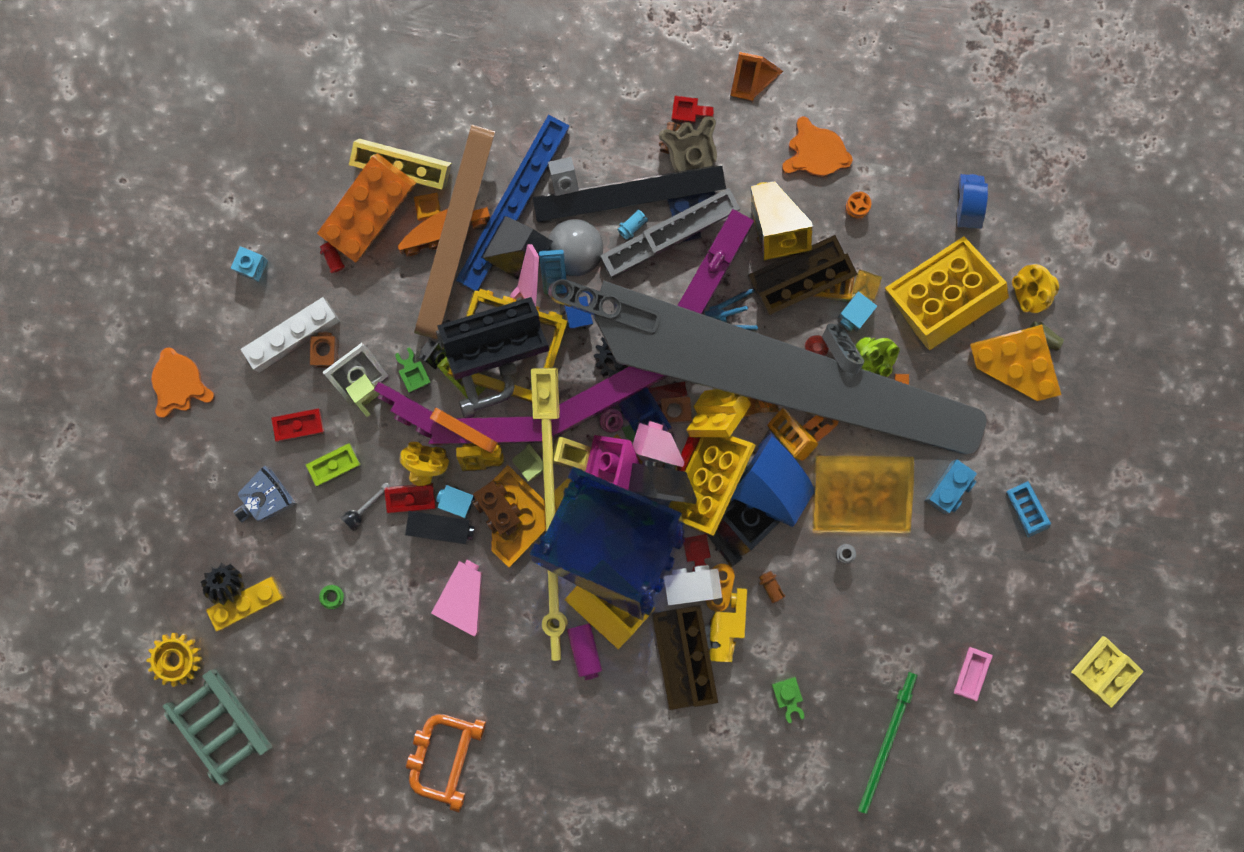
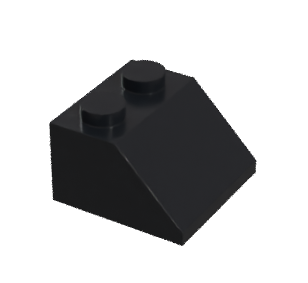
M643 460V464H632L628 488L629 493L696 504L697 498L688 475L684 471L677 470V465L663 463L661 468L657 467L658 462Z

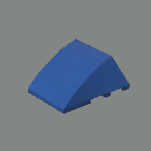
M768 430L758 446L759 450L740 478L731 500L741 501L746 504V507L750 509L757 508L765 512L766 516L793 527L815 490L799 463L780 443L773 432Z

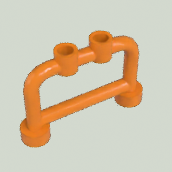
M440 714L431 716L426 721L423 730L416 731L413 745L418 746L416 754H410L407 760L406 768L411 770L409 783L412 790L422 797L449 804L450 810L460 813L465 793L456 791L470 739L481 741L486 722L476 719L475 723ZM438 724L463 730L445 793L424 787L419 783V775L431 741L432 730Z

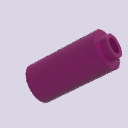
M588 623L567 629L578 676H584L585 680L599 677L598 672L602 671L591 624Z

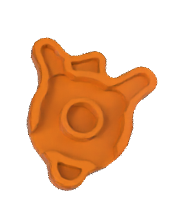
M805 116L797 120L798 135L789 142L790 149L796 151V155L783 163L782 170L785 174L804 171L813 176L826 177L835 171L847 169L851 166L853 158L846 150L842 139L835 132L814 126Z
M170 347L161 351L160 359L153 369L151 378L153 388L158 397L155 409L158 417H168L174 409L188 411L191 408L190 400L192 398L205 403H210L214 400V392L203 384L200 370L194 361L178 354L175 349Z

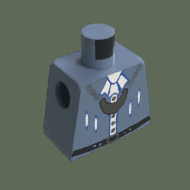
M264 466L239 491L238 496L244 504L233 512L242 523L252 515L258 522H263L293 507L297 503L271 468Z

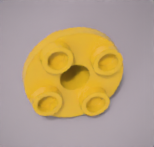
M1039 264L1023 267L1012 280L1017 300L1024 312L1038 313L1047 310L1059 291L1057 278Z
M409 442L408 447L404 448L400 454V463L410 471V482L417 486L430 484L432 477L443 474L449 464L445 449L424 446L419 442Z

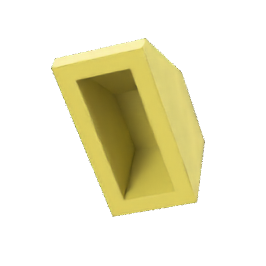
M563 437L555 438L552 447L553 464L586 471L591 447Z

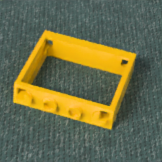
M475 290L465 317L475 314L478 302L496 308L516 302L517 300L507 296H503L502 299L494 297V292L489 290ZM536 306L540 322L555 327L549 351L543 368H553L567 320L562 319V315L553 311H549L548 314L540 312V307ZM449 367L447 376L453 377L452 371ZM479 373L471 375L475 385L500 393L505 388L504 381ZM514 385V392L511 396L532 402V390Z

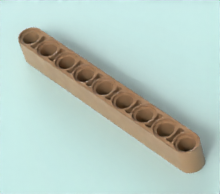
M471 125L414 330L415 334L437 340V325H441L443 322L495 131Z

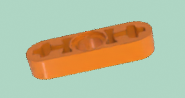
M436 407L430 416V419L490 453H493L498 444L493 439Z

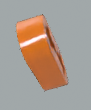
M816 415L802 427L807 431H811L816 427L818 431L813 434V438L818 442L838 425L839 421L832 419V426L826 424L821 428L818 424L824 418Z

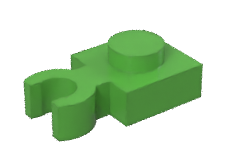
M409 347L407 348L409 352L408 359H401L399 353H396L395 357L405 367L399 370V373L408 392L412 393L431 384V381L422 362L414 363L415 354Z
M796 677L773 683L772 687L779 708L785 706L787 708L785 712L787 722L792 723L790 715L794 711L799 713L800 719H804L803 710L797 707V702H801L803 699Z

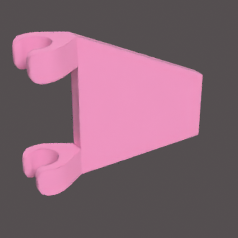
M532 244L527 245L518 286L510 294V297L513 299L521 297V300L532 297L536 307L539 256Z

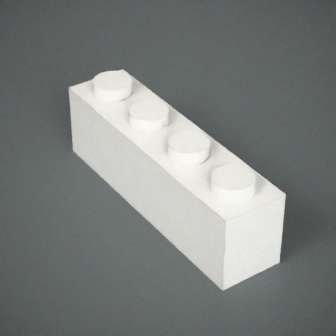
M322 297L241 348V351L253 370L260 373L309 342L311 336H317L318 332L328 330L339 323L340 320L328 301Z

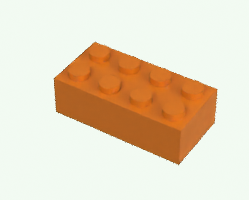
M380 154L373 155L317 234L357 263L416 185V182Z

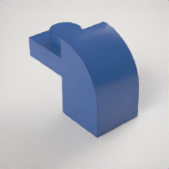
M960 174L958 181L960 198L956 211L958 227L982 229L987 208L988 184L985 183L984 176Z

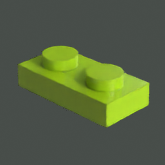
M350 443L306 464L316 487L361 466Z

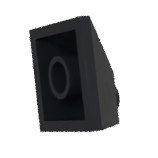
M504 216L481 258L519 281L527 245L532 244L539 256L540 251H548L553 241L533 228Z

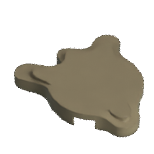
M704 117L697 130L693 129L691 123L685 122L677 131L664 129L659 133L660 141L669 149L670 161L675 172L713 166L714 162L717 161L716 146L713 142L716 120L713 117Z

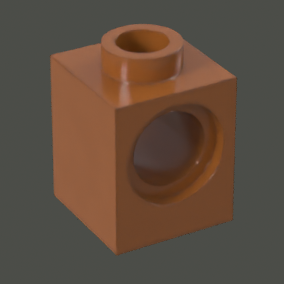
M318 332L317 336H311L310 366L313 368H329L338 361L339 340L332 336V333ZM324 344H329V353L325 356H320L319 348Z
M690 397L661 398V405H656L657 419H662V425L692 422ZM670 405H677L681 413L677 417H671L667 413V408Z

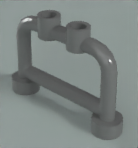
M437 330L436 336L441 349H444L439 331ZM514 362L499 366L505 388L501 393L486 398H478L471 375L462 378L468 398L459 401L464 418L474 417V411L502 403L511 397L515 388L513 376L517 375Z

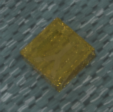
M859 269L852 294L856 295L859 291L865 297L874 301L882 277Z

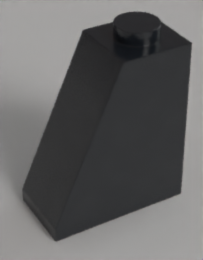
M409 511L405 535L468 545L469 540L474 538L475 526H471V520Z

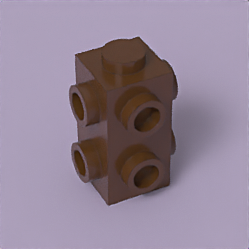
M491 481L473 493L475 500L472 502L480 514L482 512L486 513L489 518L486 523L494 534L498 532L501 536L505 533L507 536H510L520 529L518 524L522 522L519 518L522 513L515 503L510 505L505 497L509 494L502 483L496 484L495 481Z

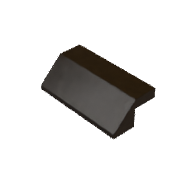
M833 235L813 244L810 251L787 256L748 274V278L758 299L770 316L858 274L848 253L844 254L836 235Z
M701 605L652 613L669 710L718 703Z

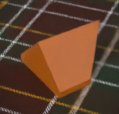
M739 52L730 96L753 101L783 70L762 56Z

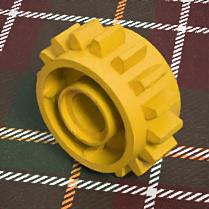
M172 633L171 639L167 634L162 635L163 641L155 640L154 644L156 647L148 650L151 653V658L147 659V662L151 663L148 671H154L156 674L154 676L155 680L163 679L162 685H167L171 681L172 687L178 685V680L182 685L187 684V677L194 679L195 674L193 672L201 669L198 666V661L203 660V657L198 656L201 648H195V640L191 639L188 641L186 634H182L178 638V633ZM173 653H176L180 659L177 666H173L170 662V656Z

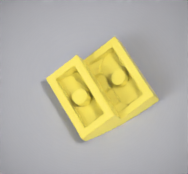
M1104 636L1100 638L1071 671L1080 682L1111 708L1144 672L1132 659L1123 654Z

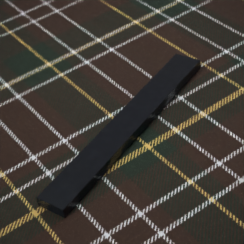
M719 164L587 187L576 192L558 196L555 193L533 197V204L537 222L724 190L726 185L723 166Z

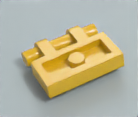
M471 443L456 448V457L462 471L486 470V467L501 466L504 462V455L498 444L493 453Z

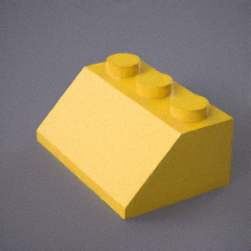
M603 559L564 599L618 650L656 609Z

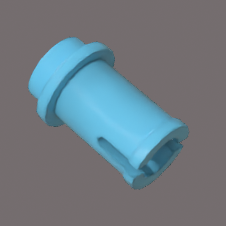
M637 210L627 221L621 222L617 230L624 239L633 238V234L643 224L647 223L648 219L643 212Z

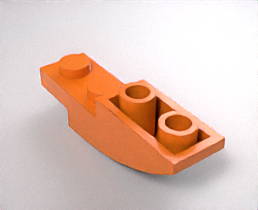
M487 207L473 211L469 227L481 228L487 225L491 218ZM448 209L426 219L405 236L398 245L400 253L402 255L406 254V256H414L419 254L421 249L429 248V250H436Z

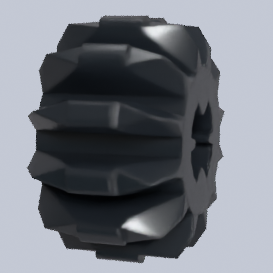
M221 563L218 568L212 566V571L204 573L205 579L201 581L204 596L212 603L217 604L219 602L223 606H225L227 600L234 603V597L241 596L240 589L245 587L241 572L231 564L226 566Z

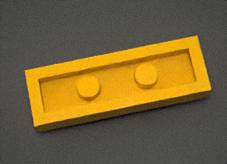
M269 577L242 591L241 596H235L234 603L227 600L225 606L218 603L206 609V612L217 632L283 599V596L274 577Z

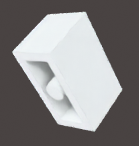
M709 565L694 567L695 572L687 573L686 568L672 570V575L664 576L668 605L722 598L718 569H710Z

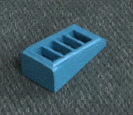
M563 250L539 252L543 292L548 295L549 286L554 281L567 280ZM558 284L555 288V294L567 292L566 287L562 284Z
M1029 481L1006 491L1028 538L1050 528L1051 522ZM1024 492L1028 493V496L1019 500L1015 498ZM1032 501V505L1021 509L1020 505ZM1036 510V514L1026 518L1025 514ZM1038 519L1041 520V523L1031 527L1029 524Z

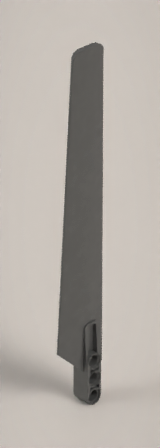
M564 279L554 281L549 286L548 294L552 301L593 315L616 362L619 364L963 454L974 453L980 445L987 418L985 413L978 408L861 369L858 374L848 373L839 366L835 359L607 281H603L600 291ZM558 284L564 285L567 289V294L564 298H559L555 294V288ZM582 292H586L590 296L588 306H583L579 302V296ZM606 300L611 301L614 305V310L611 314L603 311V303Z

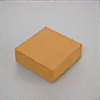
M437 192L414 197L418 221H424L441 212Z

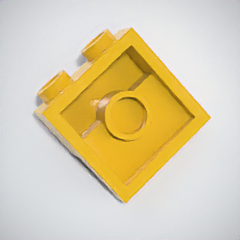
M714 388L712 390H704L693 406L697 415L687 428L689 436L730 437L751 406L748 397Z

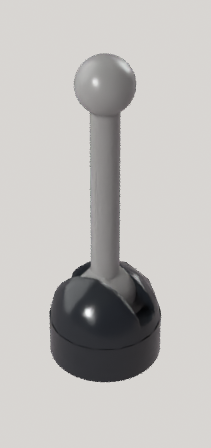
M388 483L383 484L381 490L358 511L349 510L340 517L352 531L359 527L361 514L384 494L385 487H391Z

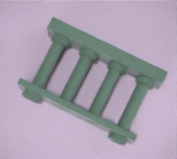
M213 669L202 676L205 679L204 686L179 705L175 706L173 702H169L162 707L165 709L164 715L171 724H176L208 768L207 774L215 784L218 783L221 786L229 781L225 773L253 752L255 754L258 752L261 756L273 747L218 671ZM215 693L220 700L218 702L219 705L190 726L182 714L208 694ZM229 713L235 720L232 722L233 725L204 746L196 734L222 714ZM244 733L249 740L247 741L248 745L219 766L211 753L236 734Z

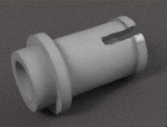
M844 544L837 549L836 557L840 562L848 564L854 561L856 551L853 546ZM843 550H847L850 553L847 558L842 556Z

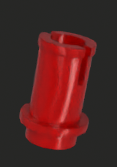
M329 242L320 246V255H324L331 274L345 268L337 248Z

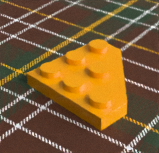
M1042 325L970 344L976 367L982 372L1036 401L1061 395Z
M507 465L492 481H495L496 484L502 483L509 494L505 498L510 505L513 503L517 505L522 513L519 517L522 522L518 524L520 529L510 536H507L506 533L501 536L498 532L495 534L492 532L491 551L510 568L546 531L545 500ZM555 511L556 520L560 515Z

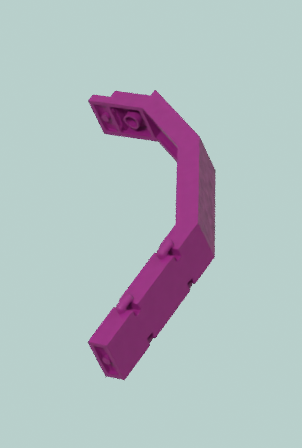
M732 209L677 306L700 314L704 313L748 236L754 220ZM628 367L559 404L560 417L558 419H551L552 440L666 379L667 376ZM378 382L374 391L380 393L377 398L393 406L390 411L396 414L394 419L409 427L411 424L416 425L415 431L427 438H431L428 444L434 446L474 444L430 419L433 413L431 410L381 382ZM533 417L456 418L498 442V444L542 443L541 419H533Z

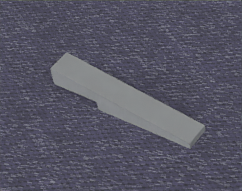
M730 188L600 255L601 260L612 280L727 218L732 209L740 211V207Z

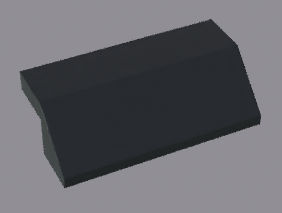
M532 297L437 325L447 361L455 380L549 351L548 343L540 326L539 314Z

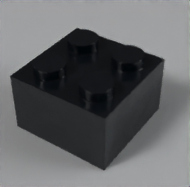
M734 499L733 501L730 500L716 531L741 557L752 551L780 521L766 516L765 512L757 508L750 509L746 507L745 503Z

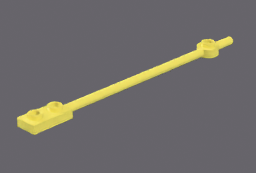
M558 368L531 369L533 419H541L549 590V613L542 620V629L551 638V660L559 661L561 660L560 635L567 629L568 621L566 616L559 612L551 419H558L560 417ZM553 619L559 621V626L553 624Z

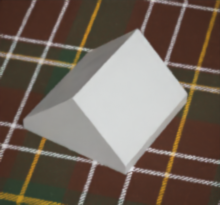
M363 343L323 371L324 375L350 405L354 401L346 388L364 374L374 386L388 377V374Z

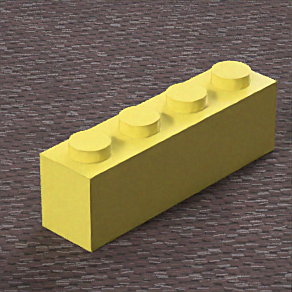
M363 139L353 142L349 161L350 166L363 169L371 157L378 153L418 184L441 190L447 186L452 165L450 162Z

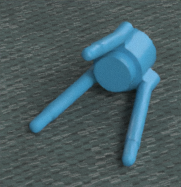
M754 288L744 291L718 305L709 307L710 310L704 311L705 315L727 323V316L747 311L748 307L743 306L725 312L722 308L754 293ZM735 325L747 330L758 329L756 325Z

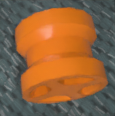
M861 191L851 194L845 206L847 214L855 219L863 218L871 208V199L869 195Z

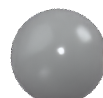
M571 219L558 224L551 231L548 238L553 242L548 251H564L566 275L581 276L596 268L601 260L600 255L603 254L604 247L602 237L593 225L583 220Z

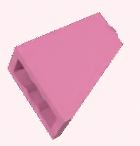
M466 560L465 563L459 561L431 614L475 637L479 632L483 573L478 571L479 565L469 560Z

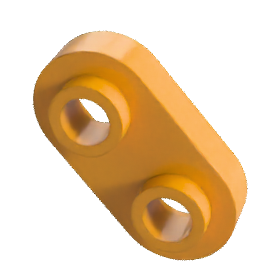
M724 563L717 564L712 568L718 569L719 572L725 571L727 573V578L723 581L720 580L721 604H715L713 599L705 600L707 607L715 612H721L729 606L734 583V571L729 565Z

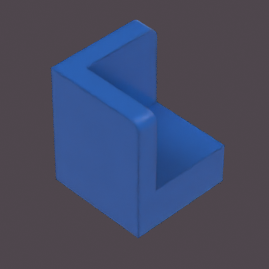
M587 296L579 297L581 305H589ZM562 304L559 305L561 314H566L569 329L579 327L586 329L593 325L591 314Z

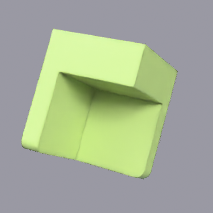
M364 374L348 386L346 390L355 404L368 417L371 414L365 405L379 396L380 393L374 391V384Z
M528 444L512 461L530 483L544 470L543 460L532 446Z

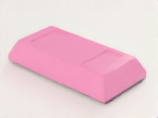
M969 647L954 694L977 701L993 655Z

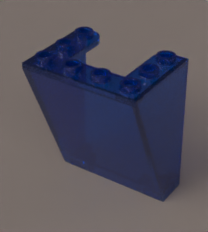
M572 467L568 476L571 482L568 488H565L563 491L564 497L545 536H541L540 545L535 543L530 552L532 562L643 621L645 615H650L653 610L655 593H660L664 586L665 580L662 578L665 572H670L674 565L675 558L673 555L676 549L680 550L685 541V536H683L685 533L683 529L685 523L682 522V513L576 467Z

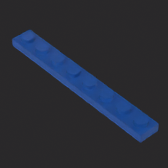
M548 114L459 273L456 282L473 291L480 290L493 266L481 258L504 216L516 221L519 220L547 170L548 162L552 161L570 128L568 124Z

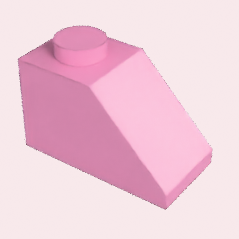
M649 421L648 425L639 423L633 442L635 453L683 467L684 461L671 433L662 430L663 425Z

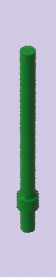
M908 672L902 690L899 689L896 708L858 811L862 813H868L907 704L911 703L914 695L911 693L918 677L917 674Z

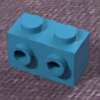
M958 459L952 461L924 501L943 514H949L951 511L955 512L962 503L960 497L965 491L967 493L970 492L975 485L976 480H974V477L977 473Z

